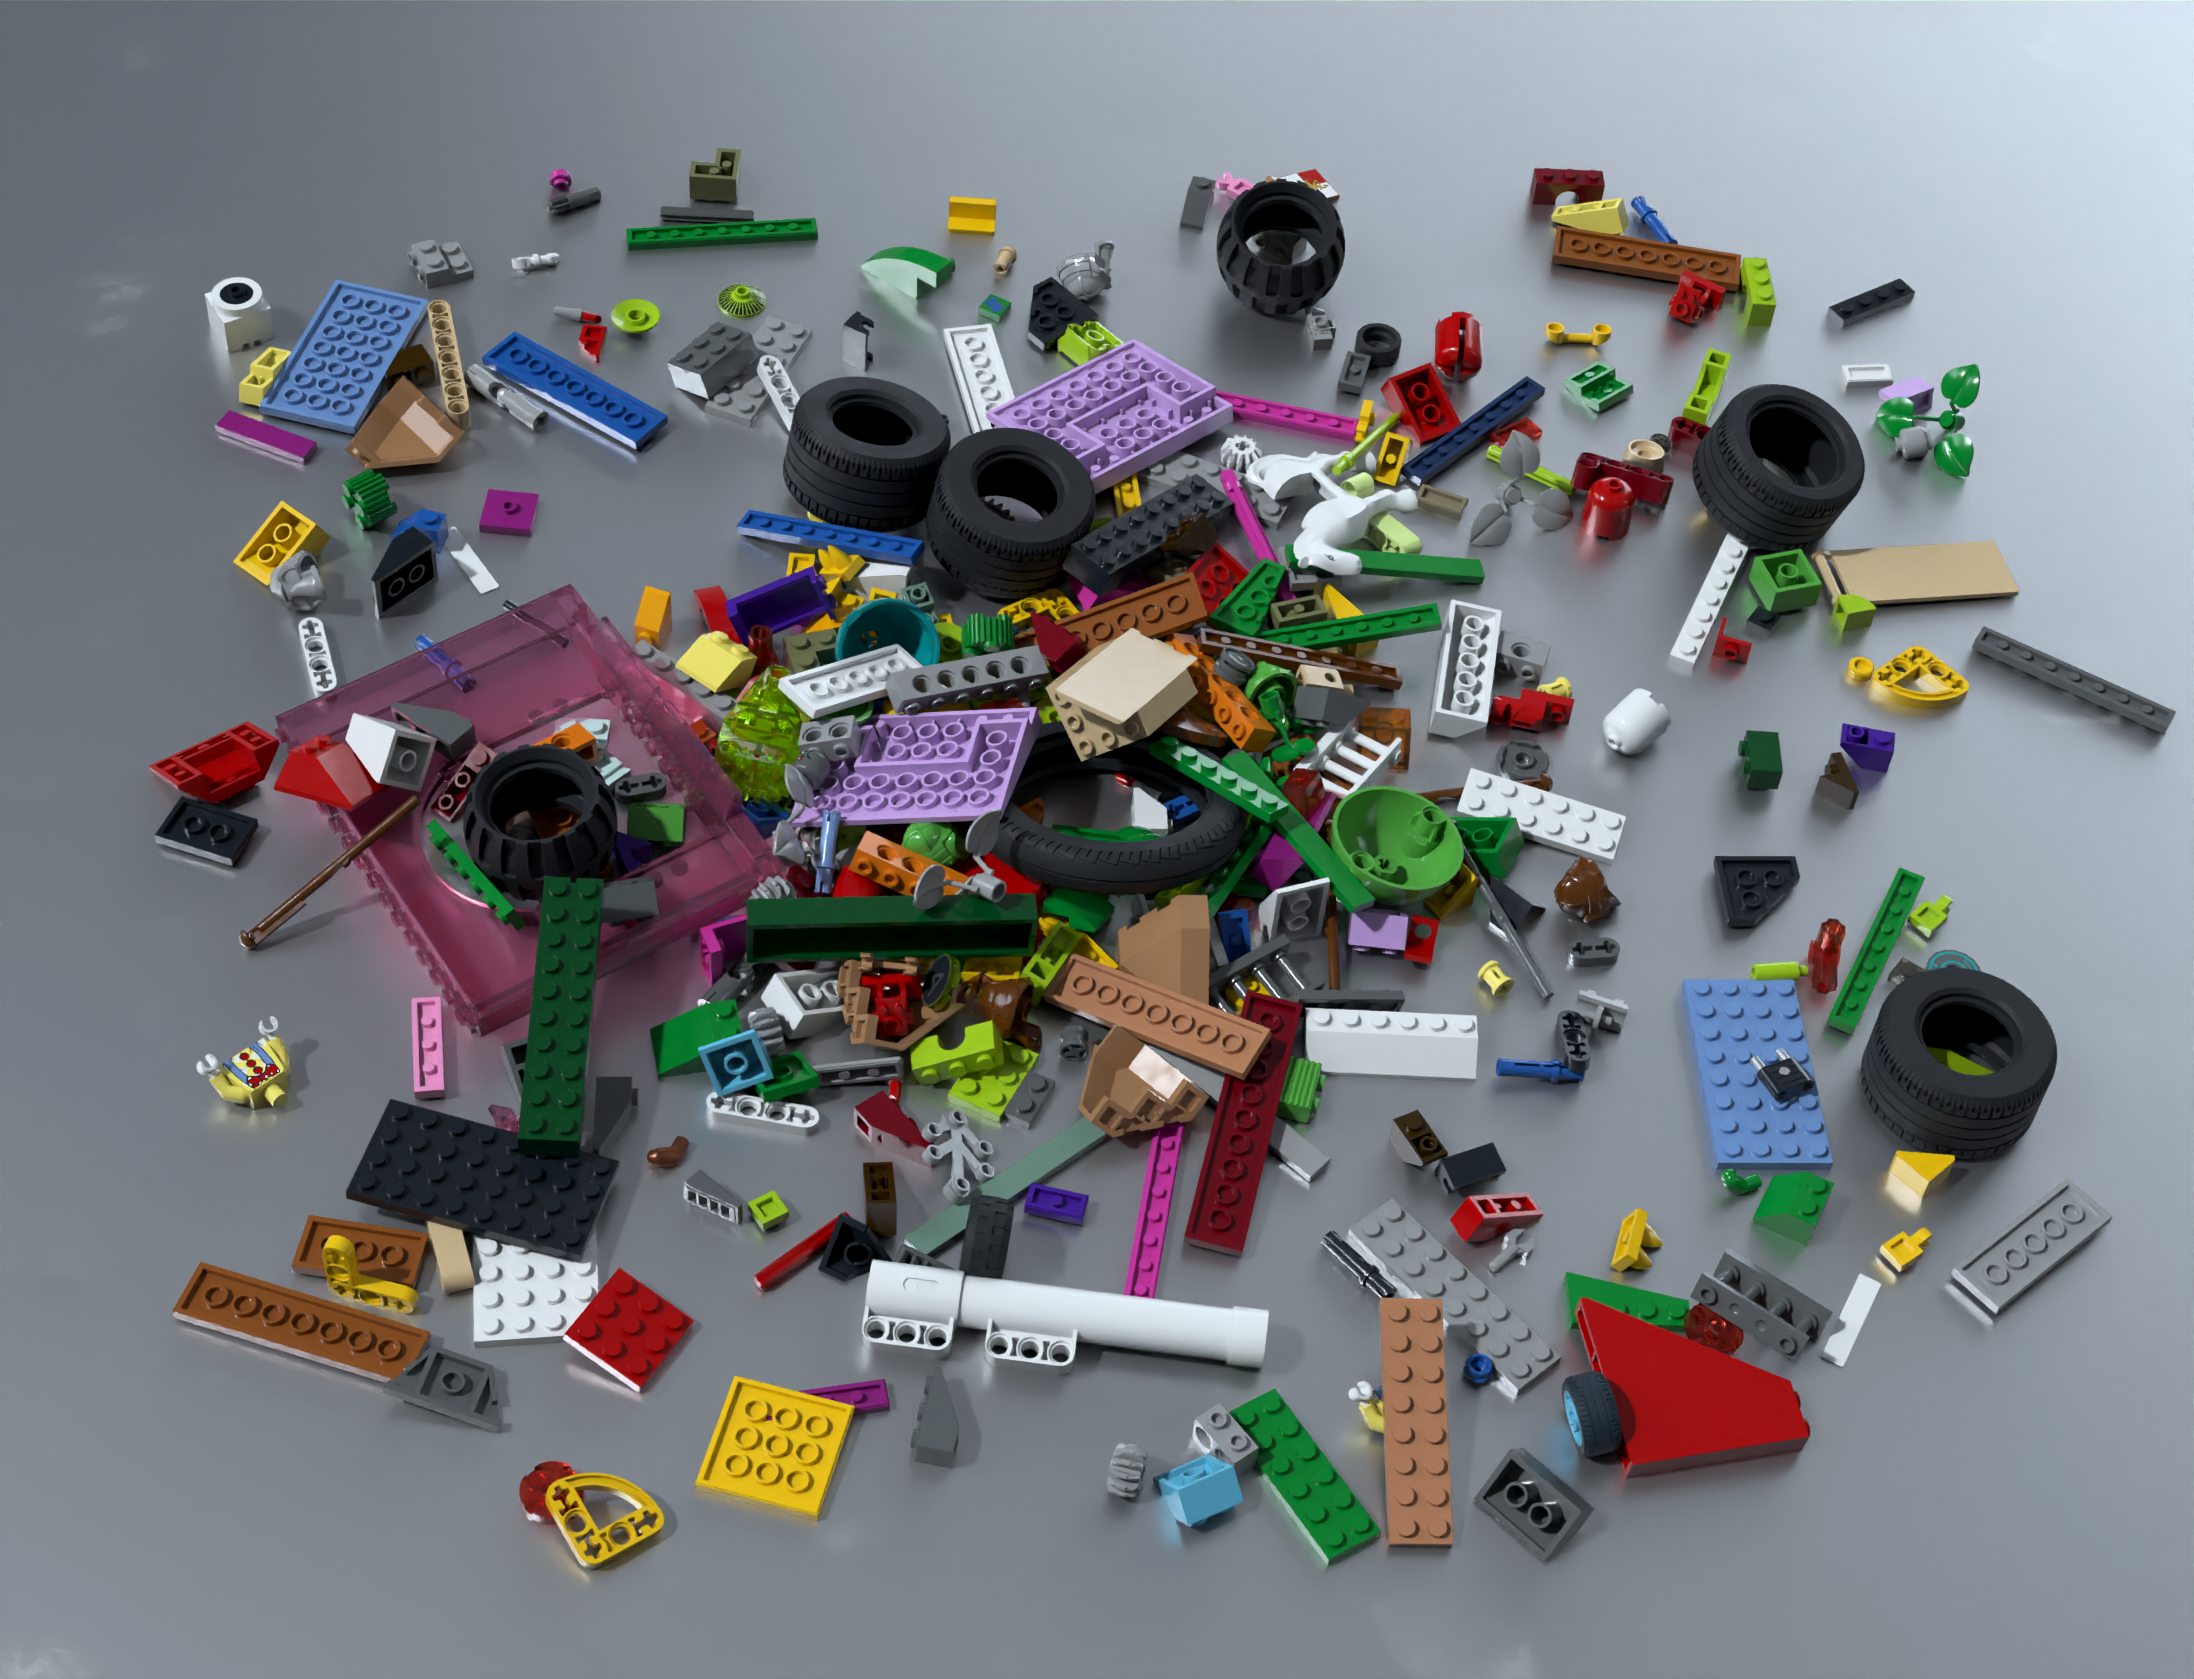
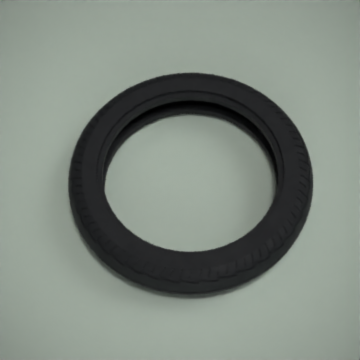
M1055 721L1041 725L1012 795L1025 784L1053 773L1084 769L1114 770L1145 776L1177 789L1197 806L1202 815L1190 826L1172 835L1143 841L1109 842L1075 837L1045 827L1024 814L1015 805L1012 798H1010L1000 820L996 844L990 853L1009 867L1030 878L1067 890L1100 895L1156 893L1157 891L1170 890L1197 881L1223 865L1237 849L1243 838L1247 825V810L1151 755L1150 744L1169 735L1154 731L1150 736L1081 762L1062 721ZM1177 738L1178 741L1190 748L1196 749L1199 753L1215 760L1221 765L1222 760L1203 746Z

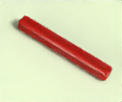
M843 1212V1213H842V1214H844V1215H846V1216H849V1214H848L847 1212ZM839 1215L755 1274V1284L761 1290H766L826 1247Z

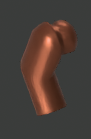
M677 1136L671 1147L650 1150L647 1154L648 1163L656 1167L675 1166L687 1149L689 1141L682 1136Z

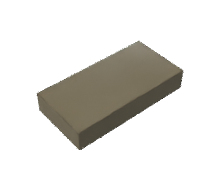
M1426 484L1421 485L1416 495L1419 508L1458 521L1461 520L1469 503L1468 498Z

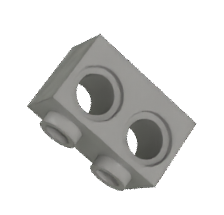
M854 715L806 722L801 725L798 747L801 752L812 749L819 750L827 756L829 762L859 757L862 734Z
M1220 1403L1195 1418L1192 1439L1205 1454H1209L1232 1465L1237 1479L1256 1466L1259 1447Z

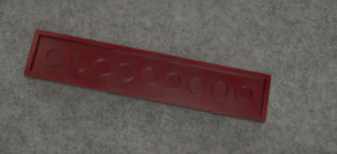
M1249 990L1246 991L1240 1017L1271 1029L1272 1036L1245 1080L1227 1073L1225 1074L1183 1239L1184 1243L1237 1257L1242 1256L1303 1004Z

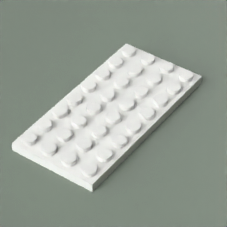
M584 1131L582 1133L581 1151L593 1154V1132ZM596 1226L581 1262L473 1233L475 1348L566 1342L563 1340L565 1332L599 1292Z

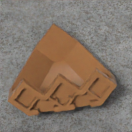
M403 375L380 401L345 450L363 464L365 469L437 463L444 458L464 435V430L450 420L449 416L438 405L433 403L421 389Z
M1178 895L1171 899L1170 905L1162 910L1155 908L1140 917V922L1132 927L1126 925L1119 929L1116 945L1119 971L1209 1005L1210 922L1208 896Z
M848 960L841 961L836 990L838 997L844 998L845 1001L842 1012L846 1025L852 1026L853 1032L849 1036L851 1044L889 1052L903 1051L966 1005L956 1002L961 989L959 982L960 974L950 973L944 991L934 1004L927 1006L924 1004L923 999L908 1000V1009H913L914 1026H909L908 1035L879 1037L877 1029L879 1016L872 1015V1012L876 1011L875 1003H869L871 989L862 987V976L903 973V971L873 968L871 972L858 971L861 961ZM920 973L922 993L927 977L925 973ZM900 986L883 987L884 990L900 988Z
M1115 1023L1100 1045L1096 1043L1094 1045L1078 1109L1092 1124L1111 1137H1117L1130 1131H1145L1164 1127V1124L1192 1121L1209 1096L1145 1043Z

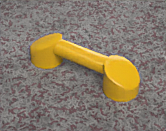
M1550 322L1545 327V335L1556 344H1562L1563 342L1601 345L1610 339L1612 328L1606 324H1595L1592 334L1564 333L1565 327L1557 322Z

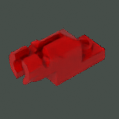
M1522 688L1520 699L1508 696H1493L1488 722L1501 725L1506 721L1508 727L1511 728L1519 727L1540 732L1543 719L1569 724L1574 699Z

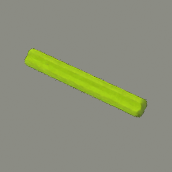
M1491 445L1487 450L1486 457L1500 464L1502 448ZM1538 466L1537 470L1533 473H1524L1525 476L1550 488L1559 489L1568 496H1572L1576 488L1570 485L1571 480L1541 466Z

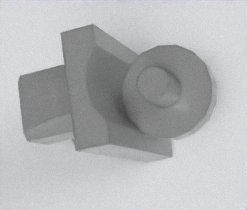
M1587 989L1586 991H1579L1574 1011L1583 1017V1021L1591 1023L1592 1029L1597 1030L1598 1026L1621 1033L1629 1005H1626L1623 1000L1617 998L1610 1000L1599 996L1595 991Z

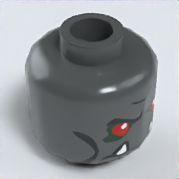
M816 749L802 751L792 765L807 778L813 791L821 788L831 771L827 756Z

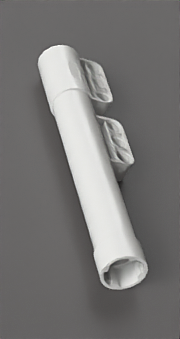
M873 1259L867 1284L862 1337L864 1346L872 1352L942 1360L950 1354L954 1329L957 1330L958 1327L987 1330L985 1359L989 1365L1000 1369L1054 1376H1064L1072 1370L1077 1342L1226 1361L1228 1365L1262 1369L1269 1310L1233 1306V1309L998 1278L966 1275L964 1271ZM875 1329L884 1332V1335L878 1339L871 1338L868 1334ZM909 1333L915 1338L913 1341L905 1343L899 1340V1337L902 1334ZM940 1337L945 1340V1343L942 1346L936 1347L930 1344V1340ZM996 1345H1001L1007 1351L997 1355L991 1349ZM1026 1349H1032L1038 1355L1028 1359L1022 1355V1352ZM1057 1353H1063L1068 1357V1360L1059 1363L1052 1357Z

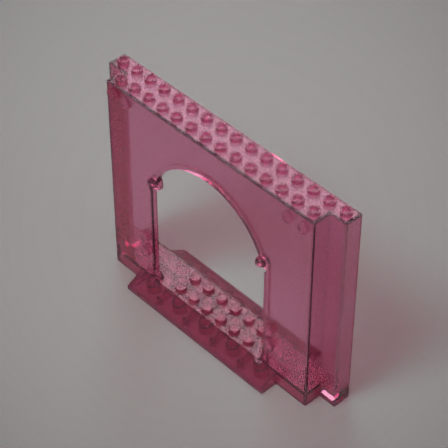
M571 583L275 716L278 725L275 733L281 744L286 743L288 745V754L291 750L316 735L329 736L333 741L350 747L345 738L353 713L394 722L390 706L394 702L452 711L462 718H468L474 724L477 743L455 762L433 750L421 792L391 786L353 811L316 801L315 803L320 814L328 816L329 819L327 821L332 832L340 834V842L344 850L347 851L413 795L421 801L422 804L358 855L353 862L358 871L363 870L365 872L364 877L369 888L377 890V898L383 909L389 908L391 911L389 913L390 918L396 928H402V935L408 947L414 946L416 949L415 955L420 965L428 967L430 980L435 987L438 985L441 987V995L447 1006L453 1005L455 1008L454 1014L461 1026L466 1025L471 1034L478 1032L481 1038L531 1012L542 902L536 908H514L526 923L522 929L517 931L511 923L505 926L495 914L498 911L497 908L492 911L486 904L470 899L448 886L434 872L424 855L421 844V828L427 806L442 783H449L479 741L490 749H494L602 698L609 699L611 704L617 707L622 721L630 724L634 737L637 740H642L648 756L656 759L660 772L664 776L668 775L674 791L677 794L681 793L683 795L688 810L690 812L694 811L706 826L704 829L705 836L613 880L619 881L654 875L659 915L643 923H637L636 918L625 920V925L609 927L608 923L602 924L597 980L698 931L701 927L708 926L746 907V899L752 896L751 890L756 889L759 886V882H765L768 876L774 878L779 875L787 881L785 866L777 856L773 855V850L743 812L742 795L608 617H602L599 621Z

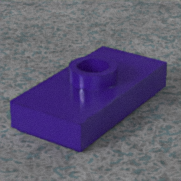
M1031 1183L1024 1206V1213L1082 1225L1089 1202V1195Z

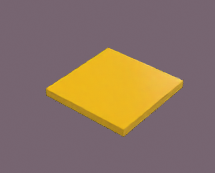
M734 1375L698 1474L695 1489L818 1521L854 1415L855 1406ZM767 1415L772 1416L773 1420L766 1421Z

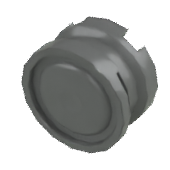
M1224 647L1220 653L1221 658L1217 659L1213 665V670L1225 681L1236 686H1244L1248 680L1247 675L1251 674L1255 668L1254 662L1241 651L1231 647Z

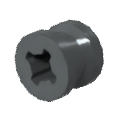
M1071 1025L1061 1030L1060 1041L1062 1044L1060 1045V1054L1064 1059L1079 1061L1088 1056L1089 1046L1087 1042L1089 1033L1087 1029L1082 1026Z

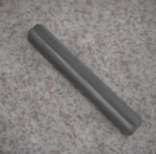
M662 206L660 217L661 220L707 223L754 221V211Z

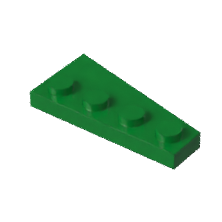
M1263 558L1209 616V624L1229 633L1256 638L1268 614L1270 604L1273 603L1284 580L1286 567Z
M1570 1272L1565 1274L1564 1281L1570 1329H1579L1574 1311L1579 1299L1587 1297L1670 1332L1690 1333L1692 1322L1688 1300Z

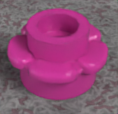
M557 169L550 175L549 184L556 190H565L572 184V177L567 170Z

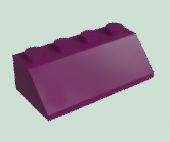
M1300 791L1292 805L1318 833L1337 795L1333 792ZM1275 827L1252 860L1253 865L1248 874L1274 892L1303 864L1304 859Z

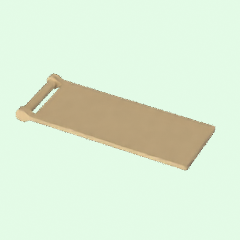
M1994 541L1830 551L1816 548L1810 553L1812 561L1817 563L1831 594L1833 607H1835L1838 596L1844 594H1841L1826 561L1830 559L1846 593L1863 597L1872 604L2016 596L2019 593V589Z

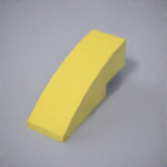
M269 347L250 364V374L239 383V402L259 406L292 351Z

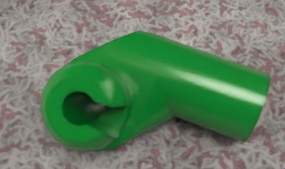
M1731 1168L1721 1173L1725 1189L1736 1195L1744 1194L1762 1186L1761 1179L1756 1173L1744 1178L1739 1175L1737 1176L1736 1171Z

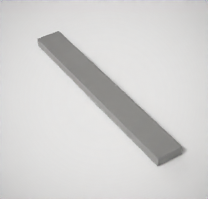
M1141 1040L1199 1086L1209 1096L1208 1100L1217 1107L1225 1074L1222 1071ZM1275 1116L1268 1149L1306 1180L1312 1181L1329 1165L1330 1158L1279 1117Z

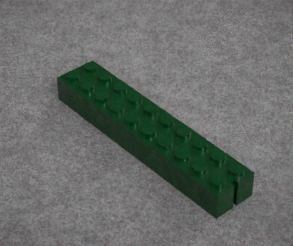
M544 876L517 1137L519 1155L580 1157L604 907L603 879L577 878L576 883H571L570 877Z
M1035 893L1005 894L996 903L978 894L943 895L938 904L925 910L914 907V896L908 895L746 899L745 939L747 963L861 961V952L872 953L875 960H905V957L938 959L944 954L949 956V959L1033 957L1038 924Z

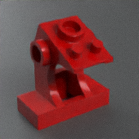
M1685 270L1680 276L1677 293L1672 296L1668 307L1671 308L1669 314L1689 324L1695 322V320L1699 321L1707 307L1715 311H1719L1722 308L1727 289ZM1698 286L1705 289V294H1702V291L1695 289V287Z
M918 972L916 977L904 976L903 973L862 976V987L871 989L869 1003H875L876 1011L872 1012V1015L879 1016L877 1024L879 1037L908 1035L909 1026H914L913 1009H908V1000L922 999L920 973ZM900 986L899 989H883V987Z

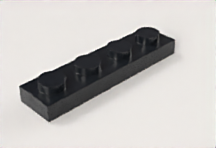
M1899 278L1830 306L1827 315L1840 327H1845L1913 299L1915 291Z

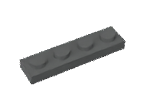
M1304 989L1296 991L1292 1002L1303 1004L1300 1017H1304L1305 1008L1399 1012L1405 1002V996L1403 991Z

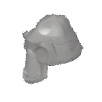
M1110 240L1099 241L1095 243L1094 252L1066 257L1056 267L1057 276L1062 285L1081 301L1089 302L1096 298L1100 291L1108 290L1112 287L1110 271L1114 249L1113 243Z
M304 550L297 552L283 562L281 566L276 567L270 574V591L278 598L283 599L287 603L289 610H312L319 601L327 600V595L321 581L320 570L311 552Z

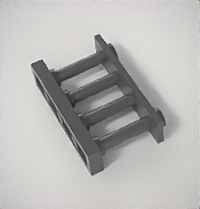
M1284 933L1210 973L1209 1002L1211 1001L1217 1009L1237 1016L1221 997L1220 992L1228 988L1234 989L1244 1002L1248 989L1242 981L1249 976L1256 977L1271 996L1292 1001L1294 995L1287 998L1264 970L1271 964L1279 965L1298 990H1323L1325 982L1321 979L1309 986L1287 959V952L1291 941Z
M1730 1248L1724 1252L1713 1276L1705 1271L1702 1272L1690 1296L1793 1362L1798 1360L1809 1336L1816 1340L1821 1336L1833 1313Z

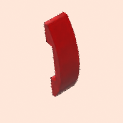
M714 586L693 590L699 611L703 612L709 632L721 631L727 634L730 640L742 645L738 634L728 618L725 601L728 600L721 587Z

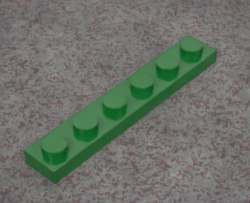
M1167 736L1150 744L1151 755L1267 823H1271L1288 814L1289 804L1261 789L1256 784L1242 778L1237 773L1223 767L1215 760L1209 759L1196 749L1190 748L1178 741L1177 738Z
M434 819L427 824V829L432 833L429 840L439 851L443 848L445 849L442 852L443 856L452 866L456 863L458 864L455 869L465 881L468 878L472 879L468 884L478 896L482 893L485 894L482 900L492 911L495 908L498 909L495 914L505 926L511 923L517 931L522 929L526 925L525 921Z

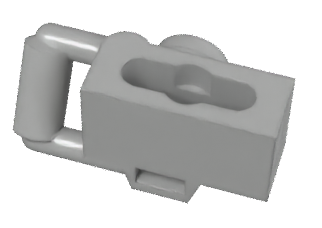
M1311 305L1306 306L1305 329L1312 350L1331 349L1336 332L1334 321L1327 318L1324 310Z

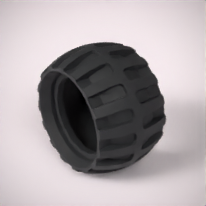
M1286 179L1256 183L1250 190L1246 189L1234 200L1221 221L1216 243L1219 270L1231 293L1236 298L1239 297L1245 306L1253 310L1258 309L1269 315H1274L1275 313L1291 315L1308 305L1314 306L1320 298L1322 299L1331 290L1343 266L1345 234L1339 214L1321 191L1308 187L1307 183L1286 181ZM1282 230L1305 238L1315 249L1316 253L1306 261L1294 265H1280L1260 259L1250 251L1246 242L1249 238L1260 232Z
M548 743L536 746H529V744L518 746V749L498 754L489 765H484L477 773L474 783L471 784L464 804V838L474 864L500 892H507L517 900H536L542 903L544 876L570 877L571 883H576L577 878L597 879L599 872L604 871L612 856L618 825L617 811L612 793L597 768L589 760H584L576 751L570 748L562 749ZM563 807L571 809L581 816L571 829L550 838L520 840L501 832L504 823L510 818L533 808Z

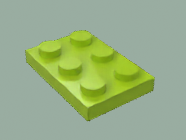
M1003 1038L1004 1064L958 1077L948 1093V1101L998 1123L1001 1122L1003 1111L1028 1071H1033L1039 1061L1038 1053Z

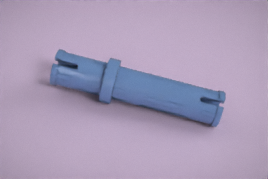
M829 810L823 811L819 857L814 867L817 870L815 895L824 896V893H826V896L832 895L833 875L837 871L835 857L841 816L839 811L831 810V813H829Z

